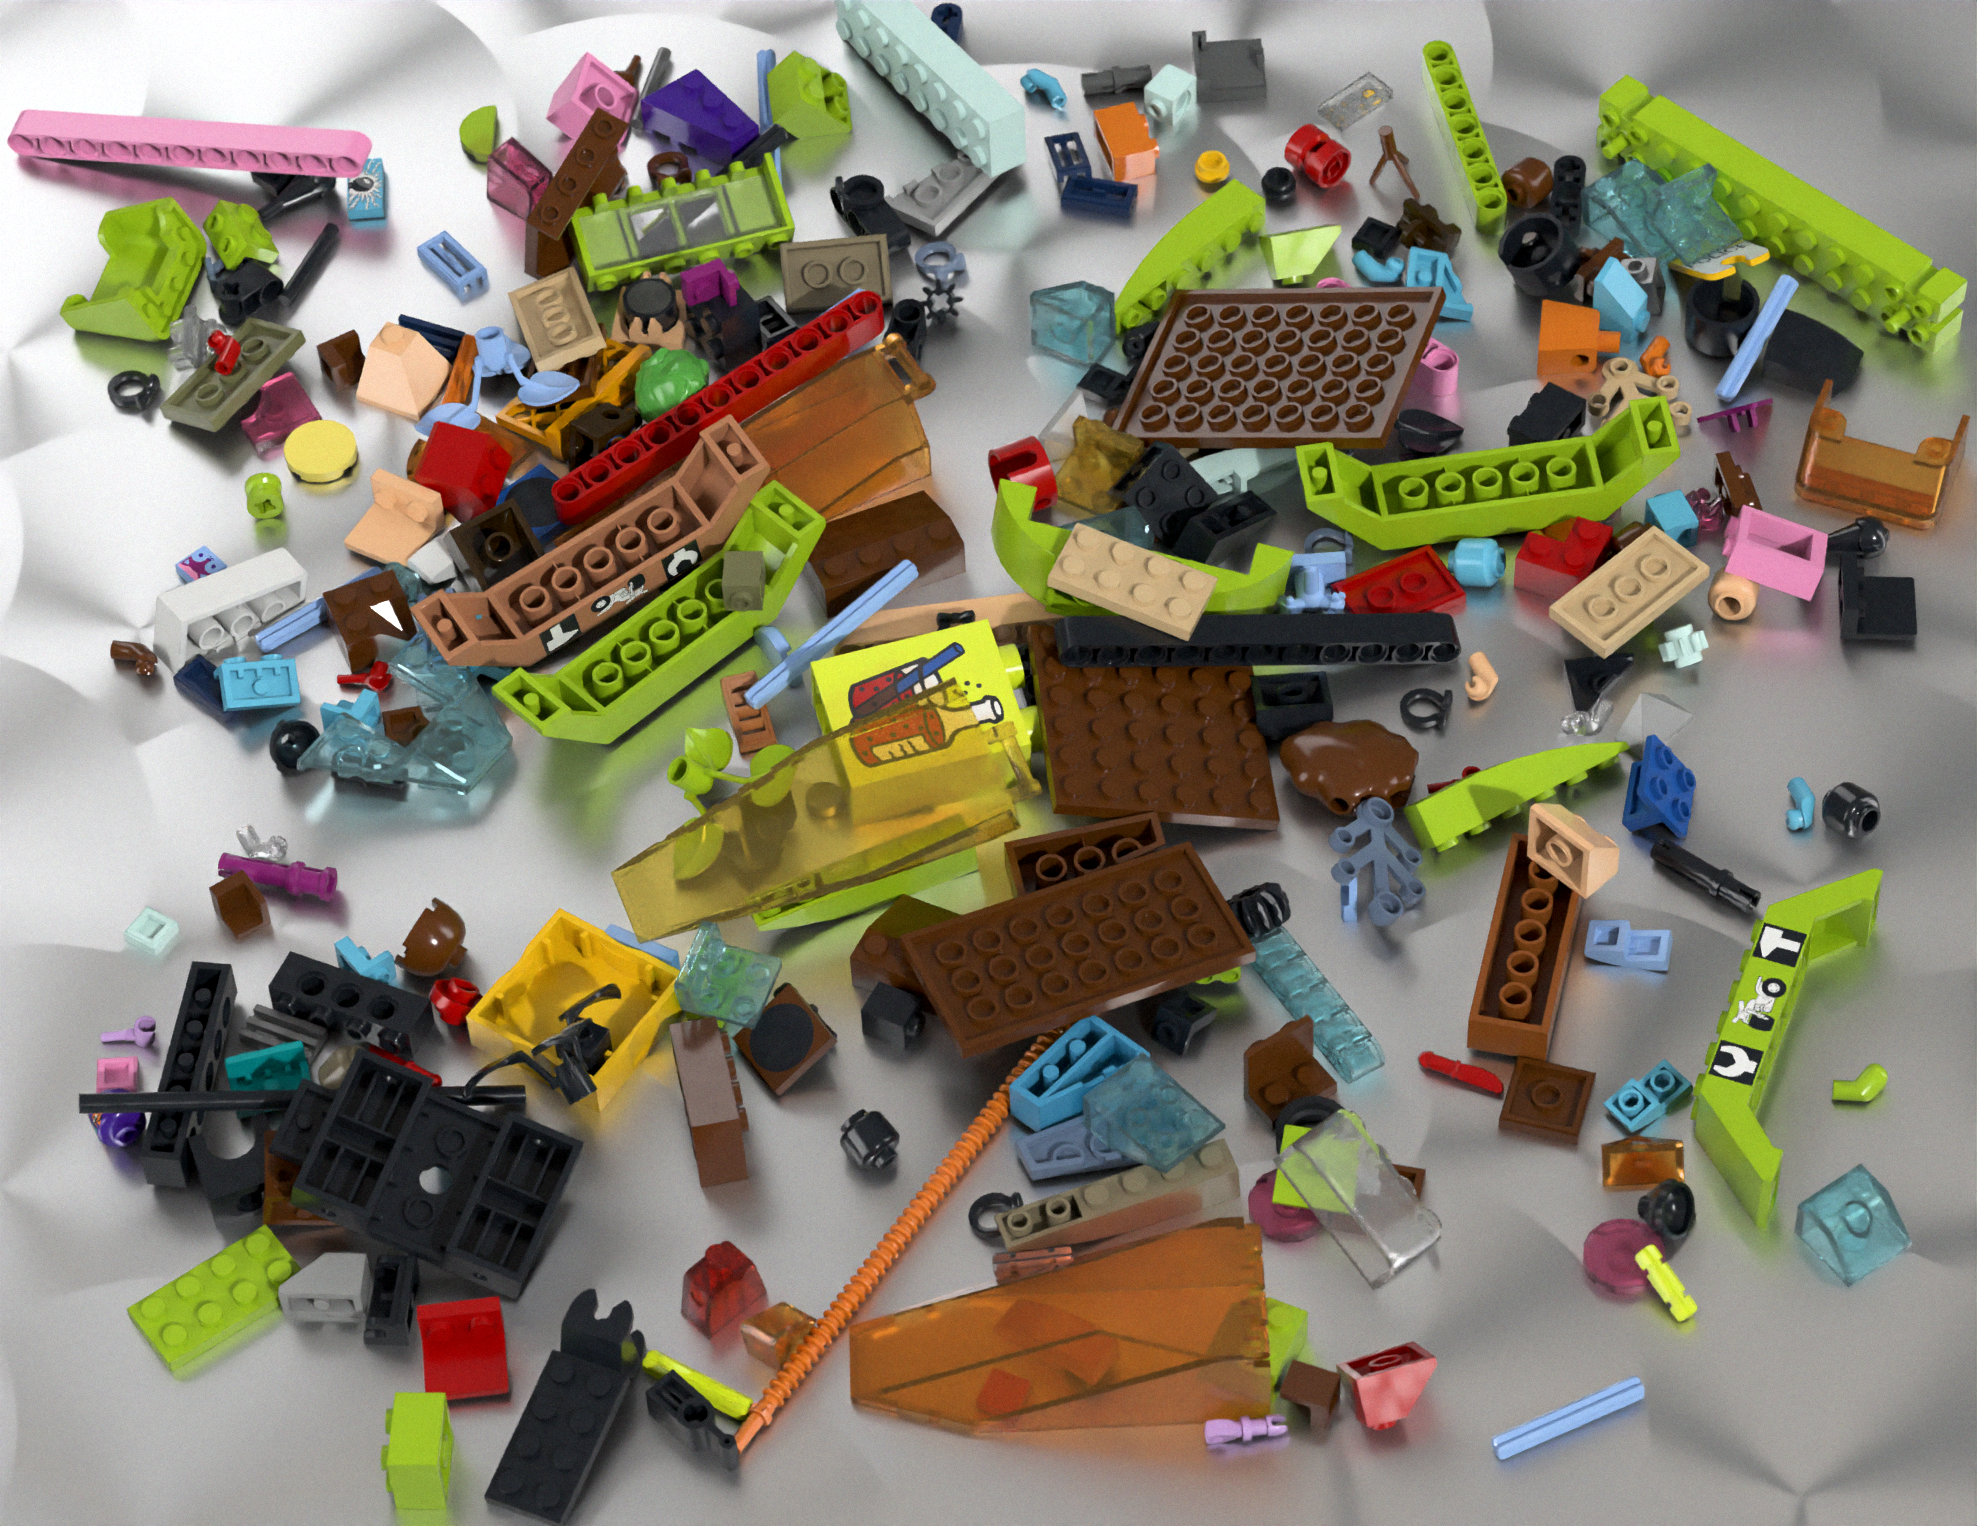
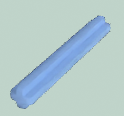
M1783 274L1778 279L1716 388L1715 395L1725 402H1731L1736 397L1798 287V282L1794 278Z
M374 566L339 587L377 575L383 571L378 566ZM323 596L256 633L254 637L258 648L263 653H268L326 620Z
M1630 1376L1493 1436L1491 1439L1492 1449L1499 1459H1506L1643 1399L1644 1386L1637 1376Z

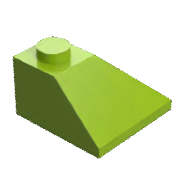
M1326 224L1259 236L1260 246L1271 279H1281L1282 285L1303 282V275L1312 274L1341 234V225Z

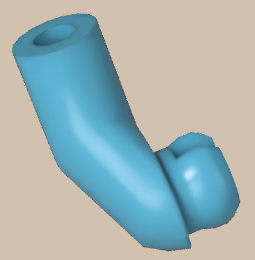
M1029 69L1026 71L1027 74L1021 77L1020 83L1025 90L1032 93L1039 87L1046 94L1052 107L1060 108L1067 103V96L1056 78L1038 69Z
M1795 777L1789 781L1787 788L1796 802V809H1789L1785 813L1787 817L1785 821L1787 827L1791 830H1797L1798 828L1805 830L1812 824L1816 798L1806 781L1801 777Z

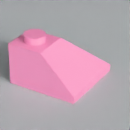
M587 52L581 57L554 93L546 119L570 138L578 139L597 107L630 124L640 92ZM626 130V132L624 133V135L622 136V138H621V140L619 141L618 144H621L622 142H624V139H625L627 130Z

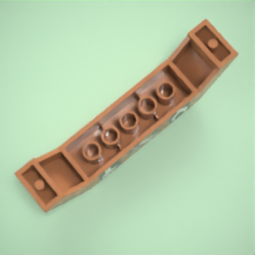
M729 414L699 432V441L676 475L488 590L484 592L445 593L443 589H440L410 607V611L448 666L530 667L719 552L744 514L749 502L752 501L770 472V465L734 417ZM475 615H482V618L476 619Z

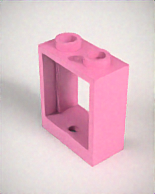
M1742 505L1738 517H1730L1724 533L1726 540L1721 555L1727 557L1725 572L1811 601L1824 572L1828 534Z

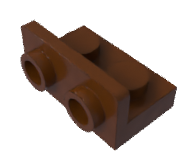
M1730 451L1715 453L1712 484L1727 524L1731 516L1738 517L1742 505L1763 511L1750 474L1747 472L1743 473L1741 466L1734 464Z

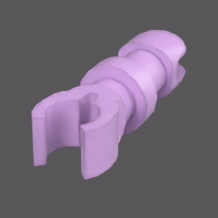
M1271 1414L1257 1419H1250L1248 1415L1240 1416L1239 1421L1226 1419L1209 1420L1205 1422L1206 1427L1204 1428L1206 1444L1224 1443L1240 1437L1242 1441H1251L1252 1436L1266 1435L1267 1437L1282 1435L1287 1431V1426L1273 1425L1286 1421V1418L1281 1414Z

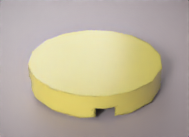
M316 420L301 425L288 436L283 450L287 467L292 473L294 471L300 475L302 480L321 483L335 480L344 475V470L349 466L352 468L355 464L358 454L354 434L345 425L333 420Z

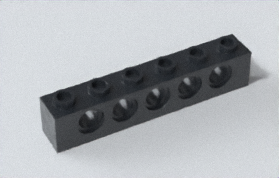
M192 961L157 1092L212 1091L238 993L231 964ZM206 1111L151 1113L140 1154L147 1184L187 1188L193 1165V1158L187 1138L201 1133Z

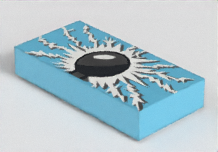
M382 158L367 159L360 176L347 178V211L349 220L384 217V167Z

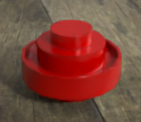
M453 977L450 980H436L429 994L435 1009L440 1013L439 1017L444 1022L455 1026L467 1023L466 1016L483 996L479 993L480 990L476 985L457 977Z

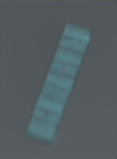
M1283 926L1251 940L1252 945L1256 949V961L1250 964L1295 1021L1305 1015H1309L1314 1020L1313 1043L1345 1082L1352 1083L1385 1065V1056L1377 1040Z

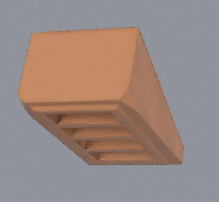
M755 671L720 679L721 697L740 753L777 744L766 704L759 710H754L749 705L735 707L747 703L744 697L745 691L759 681ZM758 715H759V717H757V718H752V719H748V720H744V721H739V720H742V719H746V718H750V717H754V716H758ZM759 728L764 729V731L743 735V732L751 731Z

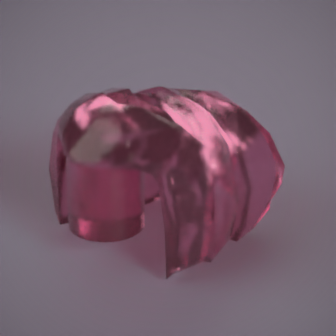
M1699 488L1696 492L1693 490L1685 495L1699 520L1698 531L1713 532L1721 529L1724 521V513L1722 512L1724 503L1721 494L1710 503H1706L1710 499V493L1705 488Z

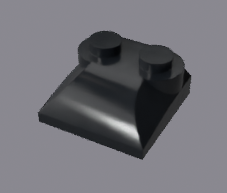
M1326 671L1250 676L1255 725L1258 732L1264 735L1266 739L1279 740L1285 736L1303 731L1314 723L1334 720L1333 702Z

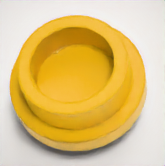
M1206 151L1199 156L1195 163V175L1206 183L1221 182L1230 173L1229 162L1219 151Z

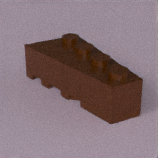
M716 1016L670 1024L673 1055L690 1130L693 1153L697 1162L700 1187L749 1179L742 1132L749 1131L745 1107L737 1108V1106L743 1105L739 1081L731 1083L732 1080H737L733 1056L725 1057V1055L731 1054L727 1031H719Z

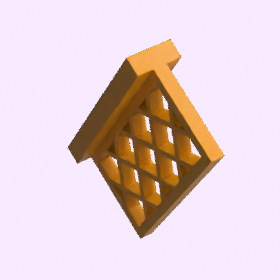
M607 337L605 342L607 347L604 348L602 357L604 367L600 368L595 397L576 400L571 407L563 410L561 404H557L556 411L538 415L536 409L531 410V416L515 419L513 416L517 413L526 411L517 395L495 415L497 424L550 447L552 456L564 462L570 454V423L604 402L611 403L619 408L626 405L635 396L636 373L640 370L641 363L652 356L651 348L639 343L633 349ZM623 358L616 365L609 366L610 360ZM552 423L545 429V432L538 429L539 425Z

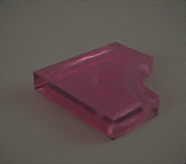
M290 371L267 381L260 388L262 396L260 406L251 416L241 421L243 432L258 454L284 443L292 431L301 425L322 420V417L293 372Z

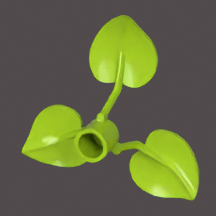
M686 728L685 756H678L671 762L667 771V779L669 783L685 791L684 799L694 805L701 814V818L694 817L689 819L677 832L673 846L674 874L672 879L684 881L700 875L715 862L722 848L724 838L723 827L717 822H710L709 812L696 796L706 794L711 789L714 779H721L743 785H751L750 796L754 802L760 805L773 804L783 797L793 779L797 765V753L793 748L781 744H774L763 748L750 762L751 776L741 777L719 772L727 767L733 753V741L728 732L720 728Z

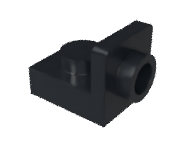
M1184 990L1159 1005L1151 1032V1039L1181 1056L1187 1052L1192 1034L1214 1021L1217 1008Z

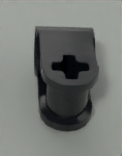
M257 261L246 263L240 270L221 280L216 285V297L221 302L218 309L219 319L227 325H240L244 323L249 317L278 300V296L284 289L283 280Z
M904 299L899 301L893 308L888 329L882 340L881 363L888 364L890 361L908 363L912 368L918 369L927 337L925 307L919 300Z

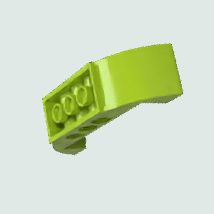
M1000 479L991 535L994 549L1001 565L1013 581L1027 594L1046 605V612L1066 617L1123 616L1047 586L1048 576L1072 531L1031 521L1037 487ZM1257 542L1250 573L1247 575L1151 551L1218 578L1216 588L1202 615L1273 614L1280 606L1277 603L1278 597L1284 596L1294 551Z

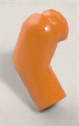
M1655 336L1639 358L1645 373L1658 379L1670 374L1671 371L1670 363L1665 365V358H1662L1670 347L1669 341L1663 336Z

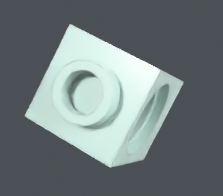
M1169 63L1144 87V113L1171 126H1174L1197 102V77Z

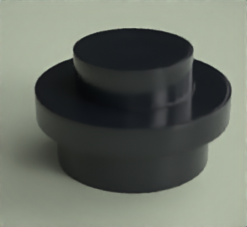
M1274 167L1269 169L1262 178L1261 190L1264 195L1271 199H1286L1295 193L1296 179L1287 168Z

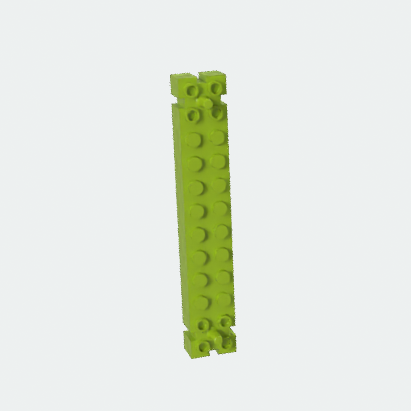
M1628 74L1599 96L1598 117L1601 124L1597 127L1596 147L1602 151L1606 158L1618 160L1624 157L1627 166L1632 171L1638 172L1656 183L1660 188L1666 189L1682 199L1686 204L1711 217L1715 222L1721 223L1739 234L1743 239L1769 249L1772 257L1778 258L1796 269L1800 274L1822 285L1829 292L1835 293L1853 304L1855 308L1879 320L1889 332L1899 333L1902 329L1906 330L1909 339L1915 345L1923 347L1932 354L1960 331L1963 310L1958 308V306L1965 300L1968 281L1945 266L1940 270L1933 267L1932 259L1661 94L1657 97L1648 94L1649 87Z

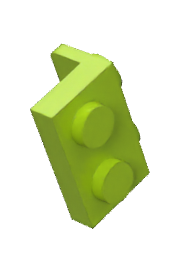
M220 199L207 216L202 227L226 268L235 271L245 256L273 264L280 253L272 241L271 234L260 222L257 211L247 204L238 205Z

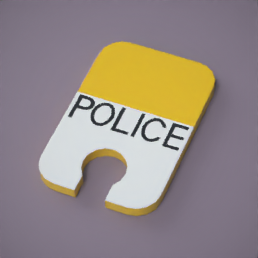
M1725 236L1711 239L1671 255L1666 259V263L1670 269L1711 281L1735 274V266L1730 264L1746 262L1748 266H1755L1768 260L1770 253L1767 248Z

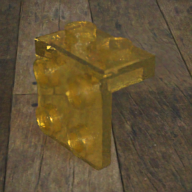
M1079 415L1072 424L1075 448L1055 475L1058 500L1103 519H1110L1120 505L1114 503L1106 492L1145 452L1144 442L1131 433H1122L1110 428L1100 420H1091Z

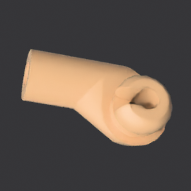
M1476 652L1468 659V663L1476 676H1472L1473 680L1471 683L1466 681L1465 691L1470 699L1482 701L1490 696L1498 682V676L1483 652Z

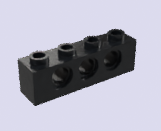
M292 951L289 952L268 986L273 1010L316 1024L327 1030L330 1029L345 1034L356 1042L365 1041L374 1044L391 1054H402L414 1058L435 1023L430 999Z

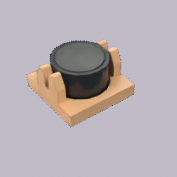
M644 271L640 280L633 282L628 287H621L610 339L633 349L639 343L656 351L660 348H666L669 351L683 349L687 332L684 322L687 320L686 302L682 297V290L673 289L672 280L665 272H660L659 278L655 279L652 278L649 271Z

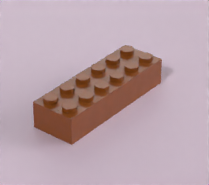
M1512 833L1469 1014L1467 1048L1516 1057L1522 1056L1546 1062L1583 897L1527 856L1528 835Z

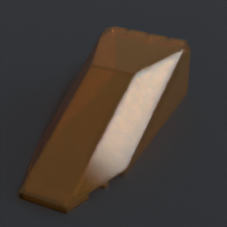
M1244 1217L1216 1218L973 1285L849 1326L851 1404L897 1414L898 1409L928 1415V1421L939 1424L940 1419L970 1425L971 1432L976 1434L1205 1424L1206 1421L1216 1419L1239 1421L1240 1416L1246 1415L1250 1419L1264 1418L1265 1415H1270V1360H1265L1270 1357L1268 1328L1265 1327L1268 1324L1266 1293L1263 1291L1265 1289L1263 1257L1261 1256L1263 1253L1261 1225L1256 1223L1244 1224Z

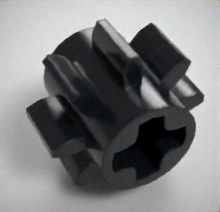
M937 279L936 289L933 291L929 287H923L922 290L928 297L927 300H923L921 303L924 307L927 306L930 311L926 316L927 320L936 315L940 316L941 324H945L946 314L949 312L953 316H959L960 313L954 306L955 303L963 301L964 297H955L952 292L956 287L955 283L946 288L942 287L941 279ZM943 293L947 294L949 297L946 302L950 306L949 309L945 307L939 310L935 309L934 304L936 301L932 297L933 294L937 296Z

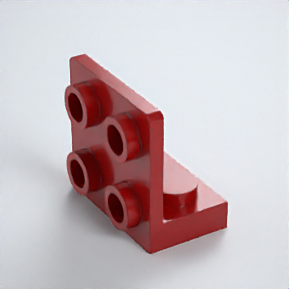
M499 1296L417 1306V1320L423 1348L425 1392L445 1393L447 1400L509 1392L505 1324Z

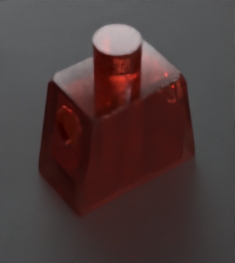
M728 1240L723 1241L721 1244L711 1245L707 1248L705 1256L684 1274L681 1315L708 1340L711 1339L767 1293L756 1265Z

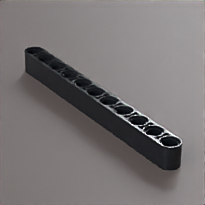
M1446 613L1202 615L1189 641L1125 616H1069L1060 619L1053 627L1059 661L1062 665L1071 668L1443 664L1458 658L1462 649L1454 619Z

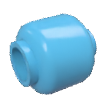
M1463 538L1457 543L1455 550L1450 551L1448 555V569L1450 573H1454L1457 582L1462 586L1491 587L1505 573V551L1503 548H1499L1495 540L1490 538Z

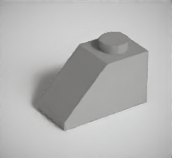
M353 1251L324 1253L281 1284L278 1294L283 1315L365 1318L371 1280L366 1254Z

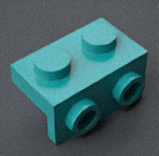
M302 1041L280 1043L274 1047L253 1052H242L236 1056L224 1059L231 1091L297 1089L302 1078L311 1081ZM275 1110L236 1111L237 1119H242Z

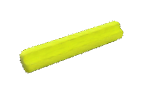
M650 1350L644 1357L642 1365L645 1373L660 1380L673 1369L710 1401L714 1408L740 1421H745L748 1418V1409L753 1404V1400L750 1397L657 1350Z

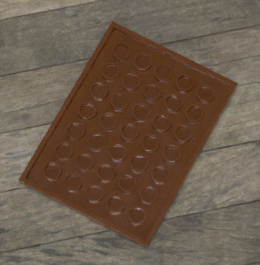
M1357 287L1175 290L1108 435L1110 445L1116 446V448H1148L1155 440L1172 444L1175 448L1270 449L1295 448V446L1330 442L1333 443L1334 449H1384L1447 298L1444 288Z

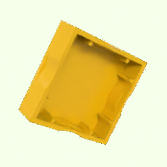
M559 908L526 946L518 962L494 983L466 1016L471 1045L497 1059L523 1050L548 1073L556 1077L557 1075L553 1068L562 1064L563 1061L557 1057L555 1045L536 1056L532 1055L531 1050L544 1039L554 1034H559L562 1029L567 1027L566 1019L560 1022L558 1017L573 1004L605 985L617 984L621 991V999H608L594 1003L584 1008L578 1015V1017L583 1019L591 1017L593 1023L610 1030L613 1052L607 1050L604 1054L605 1064L594 1076L590 1075L598 1090L578 1101L600 1113L668 1032L669 1025L674 1024L686 1010V1005L691 999L688 974L641 950H636L617 942L605 931ZM526 1063L510 1065L550 1086L543 1077Z

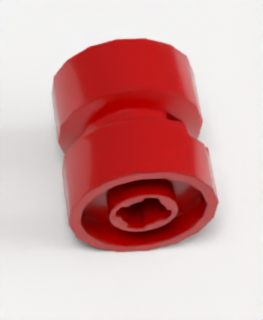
M1309 123L1297 129L1291 136L1284 151V158L1298 171L1305 173L1309 179L1326 189L1338 183L1345 175L1351 162V153L1336 140L1330 139L1328 134L1317 126Z

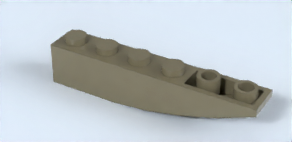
M1222 1138L994 1215V1221L1008 1252L1088 1242L1128 1233L1240 1197L1239 1169L1225 1139Z

